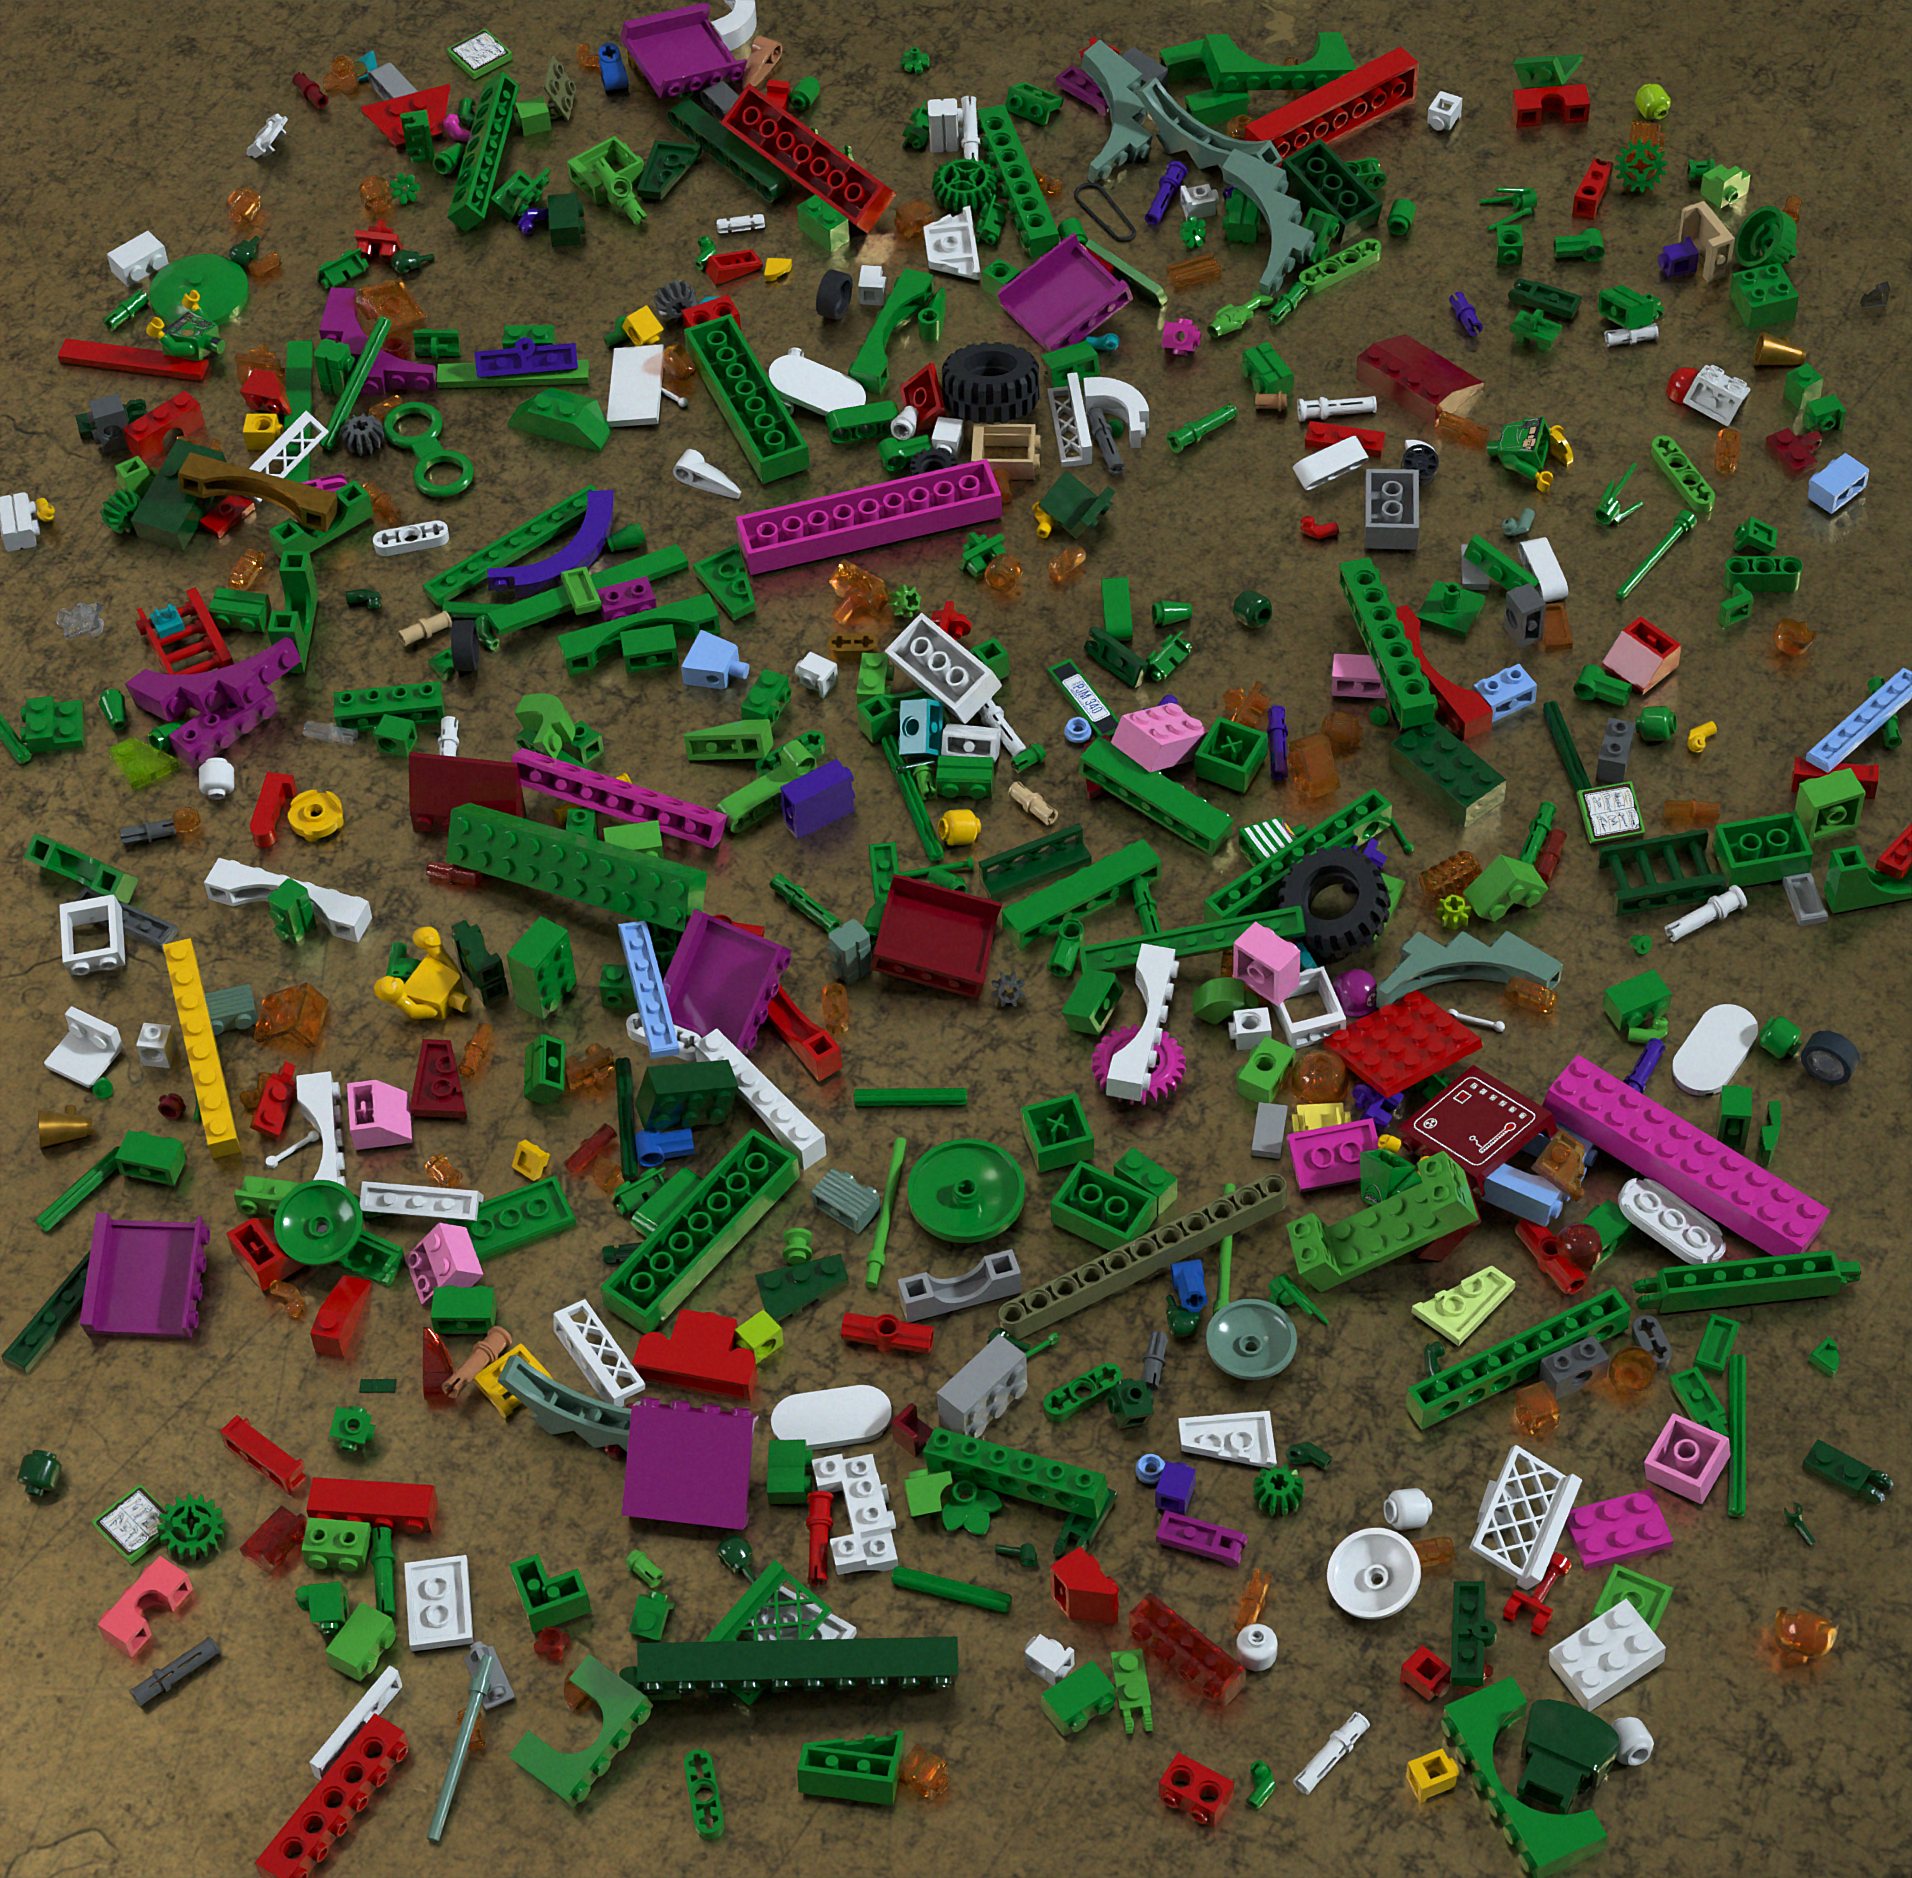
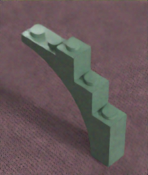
M1101 40L1084 52L1081 68L1094 80L1103 93L1110 110L1112 122L1111 135L1102 152L1089 165L1087 179L1091 183H1096L1101 178H1107L1112 169L1117 165L1121 166L1127 158L1132 163H1135L1141 157L1145 158L1152 149L1151 142L1153 137L1150 132L1141 126L1146 120V108L1136 95V92L1141 88L1142 73Z
M1156 77L1149 79L1136 92L1159 128L1155 135L1167 154L1187 149L1199 169L1218 164L1222 170V166L1233 149H1237L1274 166H1277L1282 161L1271 140L1255 142L1235 139L1216 132L1194 119L1166 92Z
M1233 149L1222 166L1223 180L1241 190L1256 204L1270 228L1272 236L1271 253L1267 268L1259 285L1260 292L1271 297L1274 291H1279L1283 283V277L1293 269L1295 261L1303 264L1306 258L1311 256L1316 245L1314 232L1298 225L1302 218L1300 201L1284 195L1288 188L1286 171L1237 149Z
M1418 931L1411 939H1406L1399 950L1401 954L1400 962L1394 967L1392 974L1387 979H1382L1377 985L1376 1007L1380 1009L1384 1005L1392 1004L1407 993L1436 983L1458 979H1482L1503 982L1545 998L1560 982L1563 963L1509 931H1506L1499 939L1495 938L1489 946L1462 931L1455 939L1451 938L1445 947Z
M518 1355L509 1356L497 1381L533 1411L531 1418L549 1434L575 1431L594 1448L618 1444L625 1451H628L631 1409L605 1403L576 1392L541 1373Z

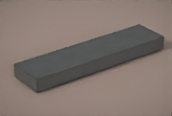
M86 886L74 902L105 895ZM118 901L122 907L124 935L164 951L163 945L170 943L179 932L176 925ZM109 920L97 922L109 928Z

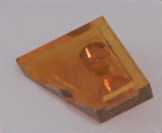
M1560 1128L1531 1169L1575 1202H1578L1584 1195V1189L1581 1188V1179L1584 1176L1582 1160L1585 1157V1146Z

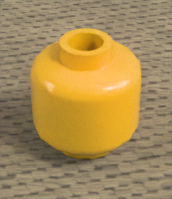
M969 809L949 810L944 813L943 818L939 819V836L950 846L972 844L977 834L981 832L980 820Z

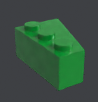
M904 1730L894 1731V1735L874 1738V1734L864 1735V1739L844 1742V1738L803 1743L797 1767L798 1792L894 1805L905 1754Z

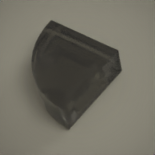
M1888 281L1875 285L1876 289L1872 290L1869 294L1865 293L1860 301L1862 309L1887 306L1890 291Z

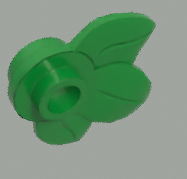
M968 1480L959 1481L952 1487L950 1501L943 1508L942 1518L944 1526L948 1531H953L963 1525L972 1534L984 1535L990 1526L989 1513L1002 1509V1503L993 1491L981 1490ZM962 1495L970 1496L968 1499H961L960 1497Z

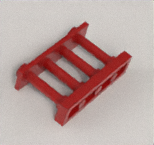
M196 587L186 591L189 601L185 602V606L177 608L181 618L189 615L190 617L195 616L196 620H194L193 624L185 626V630L162 639L159 636H155L152 630L154 626L151 619L146 618L142 608L136 609L139 620L135 621L137 629L141 636L146 635L165 674L191 675L208 672L213 669H221L234 664L232 656ZM196 633L205 635L203 641L166 655L162 649L164 645ZM208 651V653L213 651L212 659L175 673L170 665Z

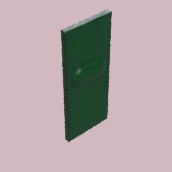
M361 1379L359 1393H395L397 1379Z

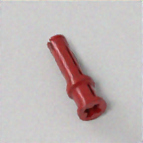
M813 1491L807 1495V1503L810 1504L809 1517L806 1519V1526L810 1531L807 1583L817 1586V1579H820V1586L827 1583L828 1531L833 1527V1519L830 1517L831 1505L834 1503V1495L826 1491Z

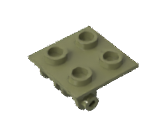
M552 54L550 55L543 86L550 97L547 108L551 119L563 116L566 121H569L576 86L564 72L562 64L558 63Z

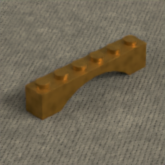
M191 452L178 472L180 492L201 498L230 494L261 498L285 509L295 517L301 526L325 533L337 514V493Z

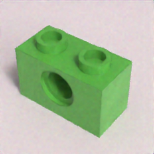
M1265 1036L1259 1045H1254L1246 1066L1242 1065L1237 1072L1235 1080L1238 1082V1094L1257 1103L1271 1104L1295 1067L1296 1049Z

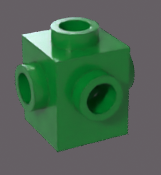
M336 1406L328 1442L339 1444L338 1448L348 1452H356L357 1449L363 1450L365 1442H372L376 1425L370 1424L372 1415L366 1414L367 1410L361 1407L349 1406V1409Z

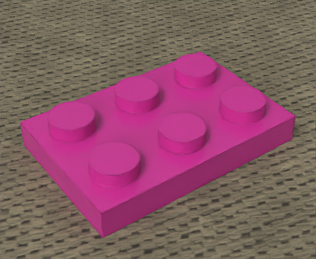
M1373 1118L1287 1135V1142L1300 1193L1361 1181L1360 1152L1379 1149Z
M1652 1489L1571 1509L1565 1522L1584 1570L1673 1546V1538Z

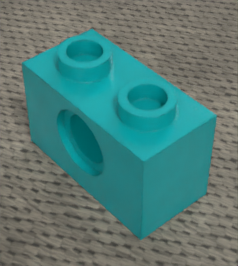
M931 699L901 700L899 712V755L914 758L941 756L943 702Z

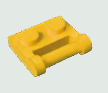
M522 1343L481 1370L473 1379L476 1386L495 1405L498 1412L504 1418L511 1415L513 1409L522 1403L514 1395L505 1400L502 1395L508 1392V1390L497 1381L509 1356L518 1355L532 1367L552 1379L551 1375Z

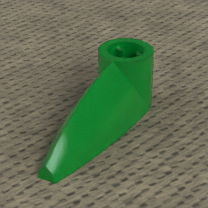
M943 287L934 294L927 308L921 310L918 314L919 336L927 342L936 341L942 334L946 313V291Z

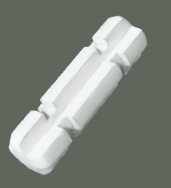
M755 214L751 218L750 215L731 217L730 220L723 218L718 219L716 222L719 234L728 233V230L739 232L751 230V227H755V229H763L765 227L763 214Z

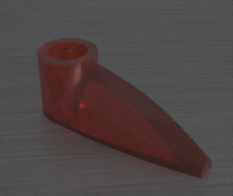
M423 1327L424 1400L451 1398L449 1394L454 1390L453 1387L447 1394L442 1389V1384L454 1374L449 1353L434 1331L429 1327Z

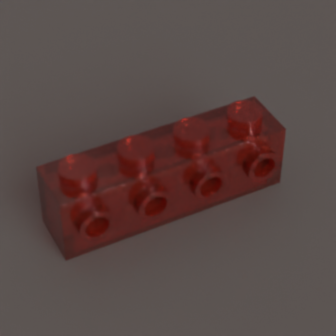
M1151 1592L1129 1612V1631L1133 1639L1139 1644L1145 1643L1150 1647L1161 1662L1170 1663L1175 1667L1178 1674L1185 1681L1196 1684L1210 1701H1217L1225 1707L1245 1687L1246 1668Z

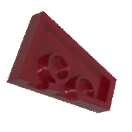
M422 1039L409 1108L411 1116L468 1118L451 1040Z

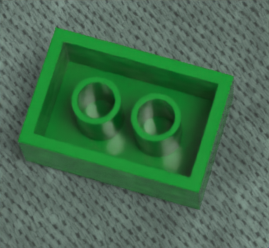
M1797 811L1715 825L1712 847L1721 872H1724L1726 875L1728 889L1733 885L1742 887L1783 880L1787 876L1810 873L1813 852Z
M540 916L506 955L516 1005L544 1020L550 1011L552 1012L558 1007L563 996L573 990L577 978L568 930Z
M1080 1160L1050 1203L1051 1223L1112 1251L1146 1233L1157 1217V1196Z

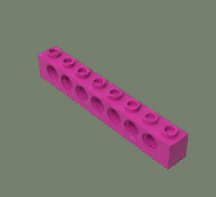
M524 748L512 756L511 763L518 764L521 786L634 823L659 820L661 832L710 848H714L721 841L728 815Z

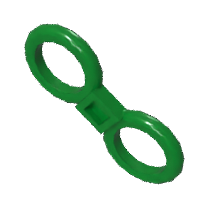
M423 402L403 403L389 411L384 418L382 427L385 438L393 445L401 448H412V452L419 461L413 472L416 487L432 497H449L465 490L473 479L474 468L472 462L464 454L454 450H444L436 439L441 432L443 424L440 413L433 406ZM420 413L432 420L430 428L418 436L404 437L393 430L394 423L407 414ZM443 461L453 462L463 469L461 477L452 484L444 486L433 485L424 479L426 470L435 463Z

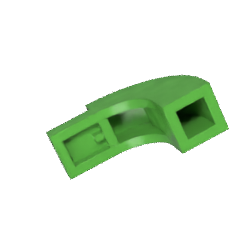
M536 693L522 697L515 711L516 717L524 729L529 728L534 732L539 731L533 742L539 754L556 759L563 743L573 742L575 724L559 698L554 695Z

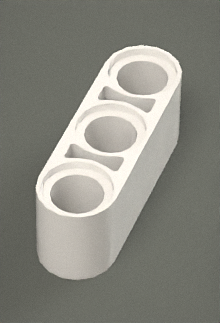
M1352 436L1300 460L1293 466V470L1307 491L1360 467L1368 461L1369 457L1358 438Z
M1542 537L1520 542L1518 544V552L1521 563L1528 573L1539 580L1535 590L1543 601L1547 603L1568 598L1566 579L1547 538Z

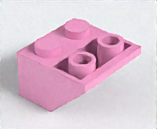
M378 1080L347 1083L350 1133L355 1150L413 1142L408 1092Z
M438 1223L405 1257L421 1304L425 1306L433 1302L434 1287L449 1285L472 1287L484 1275L466 1227Z

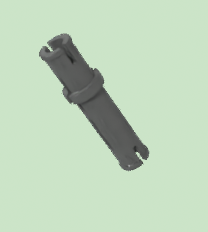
M1100 408L1091 409L1087 413V418L1092 426V436L1098 441L1109 468V473L1118 475L1125 470V465L1113 440L1112 428L1107 424L1103 411Z
M210 1636L207 1637L206 1640L182 1654L161 1670L157 1668L152 1671L153 1675L136 1687L129 1690L130 1694L141 1707L160 1692L169 1691L172 1684L194 1671L216 1654L218 1655L220 1653L218 1646ZM200 1655V1656H198L197 1658H195L194 1660H192L191 1662H189L187 1665H185L184 1667H182L181 1669H178L180 1666H182L183 1664H185L186 1662H188L189 1660H191V1659L194 1658L195 1656ZM172 1673V1675L162 1680L164 1677ZM160 1680H162L160 1683H158V1684L155 1685L154 1687L150 1688L152 1685H154L155 1683H157V1682H159Z

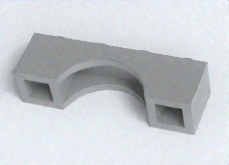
M1010 1249L984 1256L974 1269L958 1277L938 1279L924 1272L898 1279L899 1300L906 1321L909 1323L1021 1293V1272L1013 1250Z

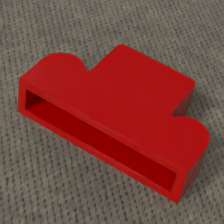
M687 1309L680 1310L671 1339L667 1340L659 1332L645 1334L638 1343L632 1361V1366L643 1381L751 1401L758 1375L754 1354L745 1348L736 1349L735 1329L738 1328L737 1320L719 1316L714 1312L703 1313Z

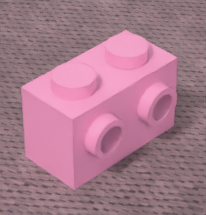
M1334 653L1331 695L1386 699V691L1371 656Z

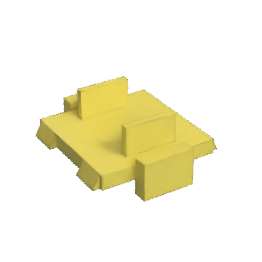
M1343 1103L1297 1105V1114H1292V1131L1297 1133L1351 1122L1350 1112H1344Z

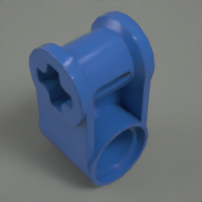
M613 43L603 44L599 48V67L605 92L628 88V76L618 46Z

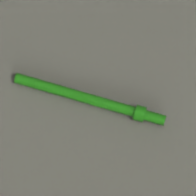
M902 1137L895 1139L873 1248L867 1257L866 1266L868 1271L865 1286L868 1288H876L879 1272L884 1267L886 1258L884 1248L907 1142Z
M1224 1184L1223 1196L1235 1191L1234 1184ZM1232 1235L1220 1240L1217 1300L1213 1303V1316L1219 1309L1230 1303L1229 1285Z

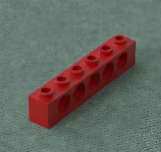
M373 1714L255 1861L261 1878H308L309 1871L317 1862H321L326 1857L329 1846L336 1837H341L346 1832L349 1821L355 1813L361 1812L365 1808L369 1796L375 1788L381 1787L384 1784L394 1764L401 1762L406 1756L409 1744L405 1731L379 1715ZM373 1753H381L377 1758H368ZM355 1777L361 1778V1780L356 1783H349V1781ZM341 1802L340 1806L329 1808L331 1804ZM315 1827H322L317 1833H309ZM295 1852H301V1855L295 1859H289V1856Z

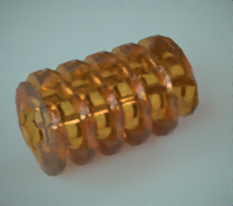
M1459 851L1456 855L1450 856L1438 865H1433L1429 870L1422 871L1419 876V882L1423 892L1430 901L1434 902L1436 896L1439 899L1445 900L1447 893L1454 895L1456 888L1462 891L1465 888V883L1470 885L1474 878L1476 879L1482 873V869L1478 860L1471 852Z

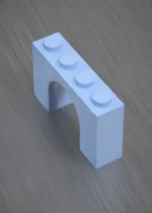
M1555 1120L1559 1132L1550 1140L1539 1133L1520 1150L1549 1162L1558 1172L1548 1176H1536L1503 1163L1485 1179L1483 1188L1486 1195L1481 1197V1199L1546 1227L1552 1217L1556 1219L1559 1216L1563 1207V1201L1570 1200L1574 1192L1575 1183L1580 1184L1585 1176L1586 1167L1593 1166L1598 1155V1151L1594 1150L1595 1144Z

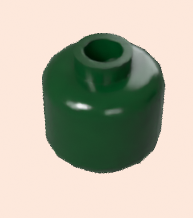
M1246 590L1235 599L1233 615L1236 620L1244 625L1258 629L1270 621L1272 617V604L1267 597L1254 590Z
M33 1450L32 1454H27L23 1457L17 1481L21 1486L25 1487L26 1494L42 1497L44 1492H52L56 1489L61 1472V1464L56 1460L57 1456L43 1450Z

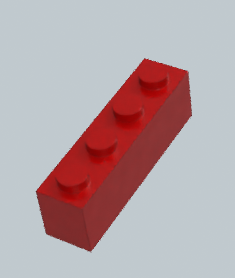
M313 1477L306 1511L309 1518L366 1522L370 1524L371 1529L377 1528L378 1531H380V1527H387L391 1530L420 1534L422 1532L432 1533L438 1500L434 1485Z

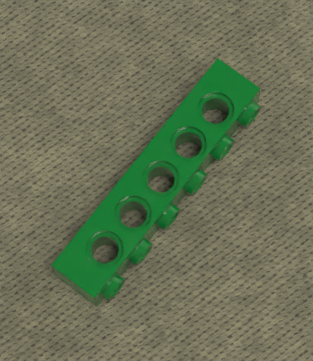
M937 1427L934 1428L923 1450L928 1472L936 1473L949 1470L952 1479L959 1481L968 1480L976 1486L1098 1520L1109 1496L1105 1474Z

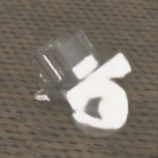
M80 602L75 604L72 611L66 608L58 611L56 624L64 628L63 636L67 639L87 634L90 637L99 636L103 631L104 621L100 619L99 613L103 610L104 605L99 602L90 605Z

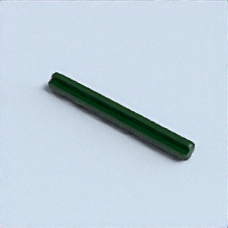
M1545 702L1543 704L1544 715L1576 793L1580 790L1591 789L1592 786L1557 702Z
M628 1057L616 1059L615 1069L622 1178L628 1181L630 1179L635 1180L638 1177L631 1062Z

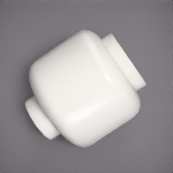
M223 758L207 759L206 763L199 767V790L203 794L208 795L210 799H224L225 795L230 794L234 790V767Z
M1418 1488L1395 1490L1384 1503L1385 1518L1397 1530L1422 1528L1432 1514L1431 1500Z
M1250 1624L1244 1627L1238 1634L1236 1641L1237 1659L1241 1665L1248 1670L1263 1671L1275 1662L1278 1642L1273 1630L1262 1624Z
M1635 1717L1615 1720L1611 1727L1619 1737L1616 1759L1625 1765L1636 1766L1644 1763L1651 1755L1654 1742L1643 1722Z

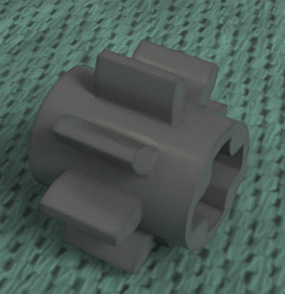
M1001 971V978L998 981H991L992 986L998 989L991 993L992 998L1000 997L1002 1007L1006 1003H1012L1014 1006H1017L1016 1000L1018 997H1025V992L1019 989L1025 985L1024 979L1017 981L1015 971L1011 975H1005ZM1009 984L1013 991L1008 993L1007 990H1004L1005 985Z

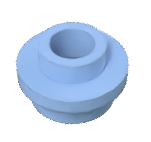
M1081 717L1070 719L1064 729L1066 738L1074 743L1085 742L1092 733L1088 721Z
M1155 1454L1144 1455L1136 1464V1476L1143 1483L1156 1484L1160 1480L1165 1463ZM1147 1469H1154V1470H1156V1472L1149 1473V1472H1146V1470H1147Z

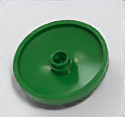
M195 254L171 262L158 272L149 289V298L153 312L168 326L186 312H194L192 309H187L182 305L184 295L187 294L189 296L191 290H196L199 293L200 298L197 304L199 307L204 308L211 320L218 326L236 317L245 307L249 298V284L241 266L227 257L215 254Z
M979 1139L947 1141L927 1151L914 1165L907 1185L908 1203L916 1221L932 1235L957 1243L984 1241L1005 1231L1019 1216L1025 1200L1023 1172L1012 1155L993 1143Z

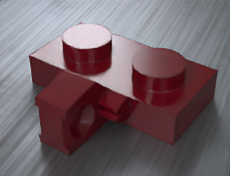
M1789 428L1767 436L1765 444L1795 477L1816 468L1817 460L1812 454L1814 450L1821 448L1823 437L1818 431L1807 433L1804 437L1802 435L1795 436Z

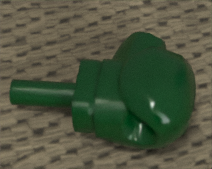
M255 236L250 242L243 240L238 245H234L229 251L230 259L242 267H247L254 263L259 255L256 253V244L260 238Z
M398 250L391 257V264L398 273L406 274L411 269L421 268V262L434 260L435 257L434 254L420 256L417 251Z
M1173 1295L1166 1296L1169 1304L1166 1316L1171 1334L1175 1337L1183 1338L1196 1333L1197 1323L1201 1321L1199 1312H1188L1187 1308H1183L1182 1305L1177 1306Z
M735 1535L722 1541L717 1548V1556L720 1560L725 1561L735 1574L742 1571L750 1583L753 1584L757 1578L748 1567L753 1562L750 1557L753 1552L750 1543Z

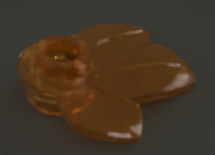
M337 56L331 62V72L324 77L323 87L325 91L329 92L339 87L344 93L354 92L359 85L358 77L368 73L367 67L363 62H353L347 56Z

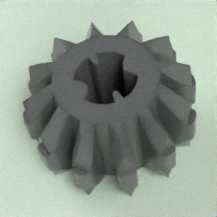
M674 279L671 284L665 282V287L657 288L658 294L654 295L655 308L658 314L663 316L666 321L673 319L677 322L679 318H683L682 310L697 305L696 293L685 280L678 282Z
M364 412L358 417L353 415L352 420L345 419L344 426L340 430L342 444L345 449L350 450L351 454L356 452L361 456L364 452L372 454V450L380 449L381 443L384 442V432L380 420H376L374 415L366 417Z

